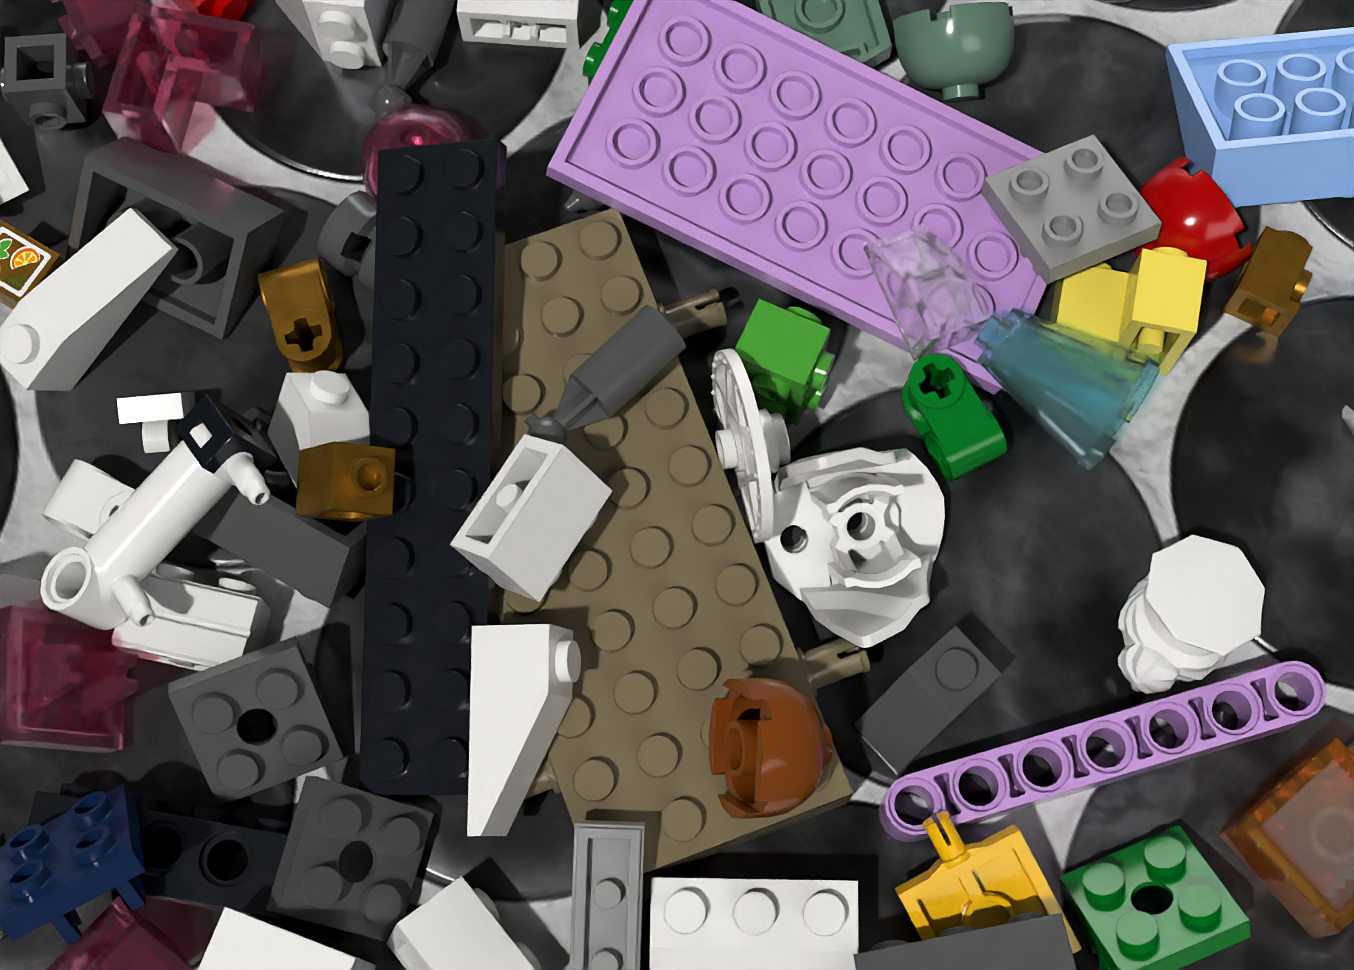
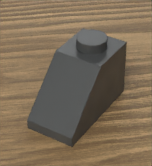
M955 625L911 665L852 727L893 772L898 775L984 696L1001 677L1002 673Z

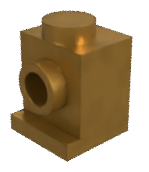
M1266 226L1252 246L1251 257L1243 264L1222 311L1279 337L1297 315L1301 306L1299 301L1312 278L1313 273L1303 268L1313 246L1309 245L1308 241L1297 233L1287 230L1277 231Z

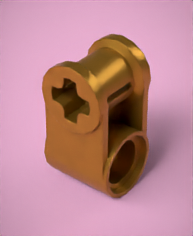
M315 257L259 273V287L266 311L272 323L276 344L282 355L288 359L293 373H315L322 370L339 373L344 363V350L334 315L335 304L321 259ZM313 342L314 349L309 351L308 344Z

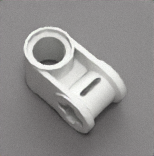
M75 459L41 515L64 531L84 541H88L129 498L135 489L119 482L104 471L84 461Z

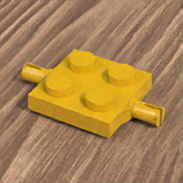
M948 811L935 814L946 835V839L943 838L931 816L922 823V827L929 835L940 859L929 870L894 888L922 941L937 938L943 931L959 926L973 927L978 930L1003 925L1012 917L1023 913L1035 912L1041 913L1044 916L1062 913L1072 954L1082 949L1025 839L1014 824L981 842L964 845Z

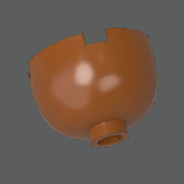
M767 678L727 679L722 686L730 689L728 698H715L709 727V761L712 775L725 774L726 784L730 794H717L720 803L731 818H768L789 813L803 804L813 794L824 772V766L828 765L831 761L833 740L830 729L826 724H822L819 713L809 698L800 689L785 681Z

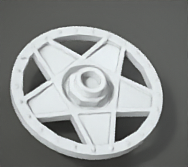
M732 348L718 350L714 355L711 378L713 390L711 394L714 400L713 413L715 414L717 425L715 439L719 461L722 468L725 469V475L752 542L755 544L769 541L772 536L774 523L771 474L777 473L779 465L789 464L791 457L786 425L779 412L769 414L766 408L758 410L749 377L737 352Z

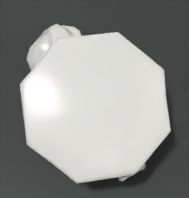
M1192 534L1165 549L1153 553L1150 572L1146 578L1137 583L1129 594L1120 612L1118 628L1122 631L1125 647L1118 657V666L1126 679L1131 683V688L1134 691H1142L1145 694H1159L1160 692L1168 691L1174 684L1175 679L1187 683L1202 680L1211 671L1220 668L1231 651L1261 635V614L1265 588L1238 547Z

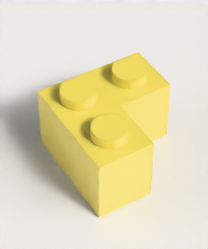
M1159 247L1153 250L1142 249L1129 273L1112 270L1110 265L1100 262L1059 279L1055 285L1044 352L1167 376L1197 333L1207 261L1191 258L1186 252L1172 247Z

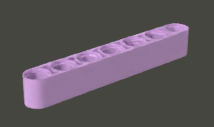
M1299 661L1283 662L914 772L895 780L882 797L879 806L880 822L884 830L894 839L903 842H916L930 837L922 827V824L914 826L906 824L898 817L895 812L894 802L896 796L901 793L911 792L923 798L928 806V818L931 816L941 834H943L944 831L935 816L936 813L942 811L949 812L950 818L957 830L1286 731L1319 712L1326 698L1325 683L1319 672L1309 664ZM1276 682L1286 683L1294 689L1299 701L1297 711L1288 710L1278 702L1274 691ZM1214 700L1227 702L1233 707L1238 719L1235 730L1223 728L1216 722L1212 713ZM1159 718L1165 720L1173 727L1177 739L1173 749L1160 747L1154 742L1149 731L1151 719ZM1088 737L1103 738L1110 743L1115 755L1112 767H1100L1090 760L1086 752ZM1036 755L1049 763L1053 772L1050 786H1036L1027 780L1022 767L1025 756ZM964 774H976L986 780L991 792L990 801L987 805L975 806L963 799L958 785L961 776Z

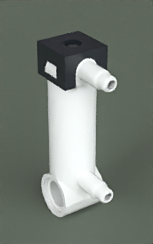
M206 394L175 427L183 440L82 548L70 547L64 549L52 558L45 568L41 579L40 593L43 602L54 611L101 630L115 628L125 621L127 617H131L137 626L145 627L150 625L154 621L155 612L151 608L150 599L140 584L223 495L234 485L254 505L264 504L269 499L270 490L265 485V479L262 474L278 458L250 420Z

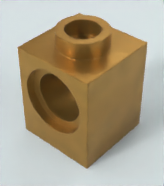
M333 441L299 450L296 516L360 522L392 516L395 449Z

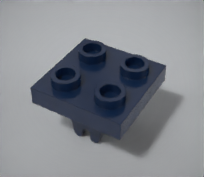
M124 783L107 792L96 791L82 797L70 808L69 812L42 826L33 824L20 829L6 841L4 846L0 847V924L12 942L51 922L68 945L81 940L83 936L78 925L82 924L75 908L113 888H116L132 911L146 905V900L141 893L145 891V888L138 875L145 872L137 803Z

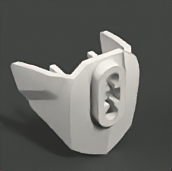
M858 447L802 458L778 469L776 478L772 481L774 505L772 536L769 541L763 542L772 578L799 600H802L815 620L833 633L859 647L867 648L874 646L904 630L919 609L930 602L929 584L931 573L943 536L945 520L944 496L928 468L906 448L877 452ZM861 512V524L854 530H847L849 518ZM796 525L805 530L806 535L801 536L800 541L796 545L786 547L781 544L780 537L785 528Z

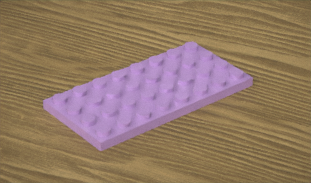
M634 0L547 167L546 176L615 208L918 358L929 354H944L954 359L961 366L971 384L994 395L1002 388L1047 286L1041 276H1037L1034 273L1031 262L1027 257L1024 258L1021 255L1020 247L982 196L985 177L1045 153L734 0Z

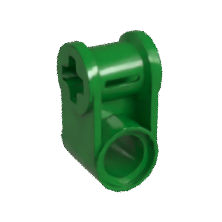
M929 354L921 357L913 364L908 379L901 391V403L904 412L908 415L922 438L934 466L949 483L954 482L1007 452L1006 439L997 420L983 405L961 366L954 359L944 354ZM924 381L930 388H936L940 385L944 389L941 398L934 391L924 394L921 391Z

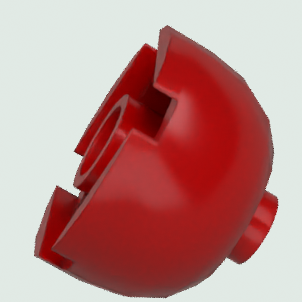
M1180 157L1157 171L1139 190V194L1162 224L1157 239L1131 250L1137 259L1142 249L1153 250L1159 247L1180 249L1191 258L1207 261L1204 283L1212 282L1248 261L1252 254L1251 243L1239 249L1234 235L1245 227L1223 191L1203 169L1193 176L1187 173L1184 168L1191 160L1186 157Z

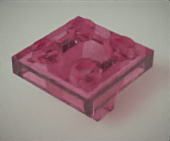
M15 605L1 608L0 744L96 753H111L123 750V699L135 693L139 687L138 681L136 679H128L126 673L129 668L138 664V654L121 652L112 645V635L115 628L109 630L97 629L56 611Z

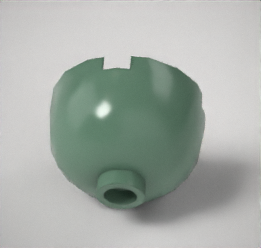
M977 2L949 5L950 11L930 15V9L906 14L893 20L895 45L900 64L912 82L922 89L942 91L944 102L962 101L979 97L978 86L997 79L1008 67L1014 51L1015 26L1013 8L1006 2Z

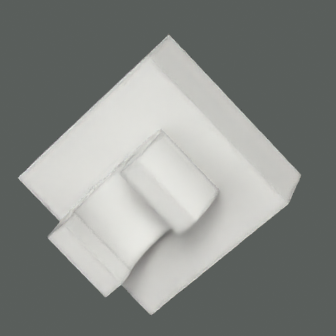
M195 392L117 398L119 424L143 422L142 441L145 453L172 451L179 444V434L175 429L177 426L175 419L184 418L196 405Z

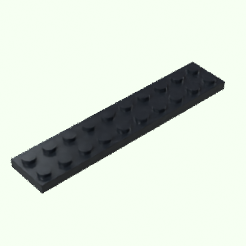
M498 138L378 150L369 446L395 449L392 516L367 520L359 790L375 795H468L472 626L498 625V584L453 548L450 543L501 469L507 146Z

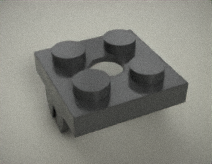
M296 636L168 683V696L218 807L344 759L343 747L330 719L322 688L318 687L312 663L306 661ZM251 709H264L272 713L276 718L277 729L273 736L266 741L250 742L245 740L237 730L239 718Z
M306 776L266 910L290 916L297 920L318 924L326 928L387 943L396 924L405 918L434 813L318 776ZM353 841H362L368 845L372 852L373 864L365 878L352 882L342 875L339 868V857L346 845Z

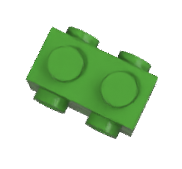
M758 299L735 347V351L739 355L749 377L758 410L766 408L769 414L779 412L785 421L798 426L806 407L817 411L831 379L828 375L835 359L834 354L827 352L831 329L823 326L821 320L811 312L799 307H788L785 310Z

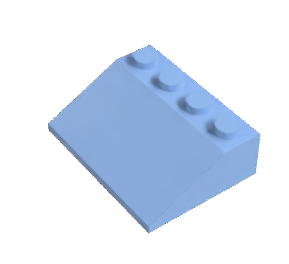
M1354 27L1167 45L1165 56L1186 158L1191 160L1188 163L1191 176L1203 169L1223 191L1234 209L1242 206L1272 203L1290 204L1303 200L1354 197Z

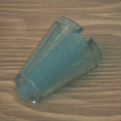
M1011 307L1005 317L993 311L973 344L983 349L977 362L1077 464H1080L1089 471L1102 460L1114 445L1116 440L1112 437L1125 421L1128 423L1131 421L1149 393L1160 371V368H1158L1160 364L1151 359L1150 356Z

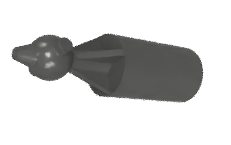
M398 0L382 45V50L388 57V85L380 87L371 101V108L377 113V128L379 130L386 131L395 120H399L407 113L412 99L405 91L426 70L433 67L456 0Z
M645 305L569 375L568 382L553 418H538L533 413L524 421L529 426L527 435L565 446L567 431L610 419L686 348L681 335L659 311L650 305Z

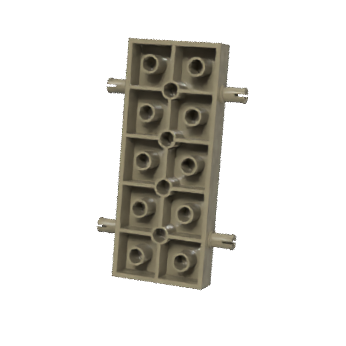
M615 208L607 209L505 245L501 468L523 435H527L529 426L524 421L533 413L538 418H553L568 382L569 375L645 305H650L659 311L674 326L682 339L719 326L724 327L728 324L722 302L717 303L719 294L714 287L663 306L660 301H655L620 211ZM677 356L610 419L566 432L565 447L612 490V493L598 512V517L593 526L585 532L562 567V572L557 581L548 588L540 602L498 585V618L501 625L552 624L573 630V641L577 642L581 654V670L578 680L573 682L572 700L524 799L550 789L554 790L555 795L562 792L573 826H575L576 820L645 822L643 882L651 879V877L660 876L845 805L853 795L852 788L833 744L831 761L828 765L824 766V772L818 786L803 804L789 813L768 818H731L722 807L717 795L730 794L725 774L712 775L709 761L711 710L715 698H728L730 689L722 686L727 679L767 678L785 681L800 689L817 709L822 724H825L815 696H817L816 689L860 672L870 671L866 651H860L859 646L844 638H839L805 652H802L799 647H794ZM368 411V413H369V430H370V411Z

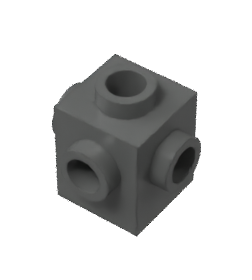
M67 33L5 37L4 68L0 72L1 92L6 104L13 105L27 126L54 130L64 127L67 123L87 122V99L95 97V76L90 62H83Z

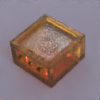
M1336 737L1310 751L1219 835L1313 939L1339 934L1354 920V754Z

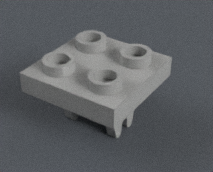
M1094 134L985 177L983 182L982 196L1020 247L1021 255L1024 258H1028L1033 265L1034 273L1037 276L1040 275L1046 285L1157 239L1162 224Z

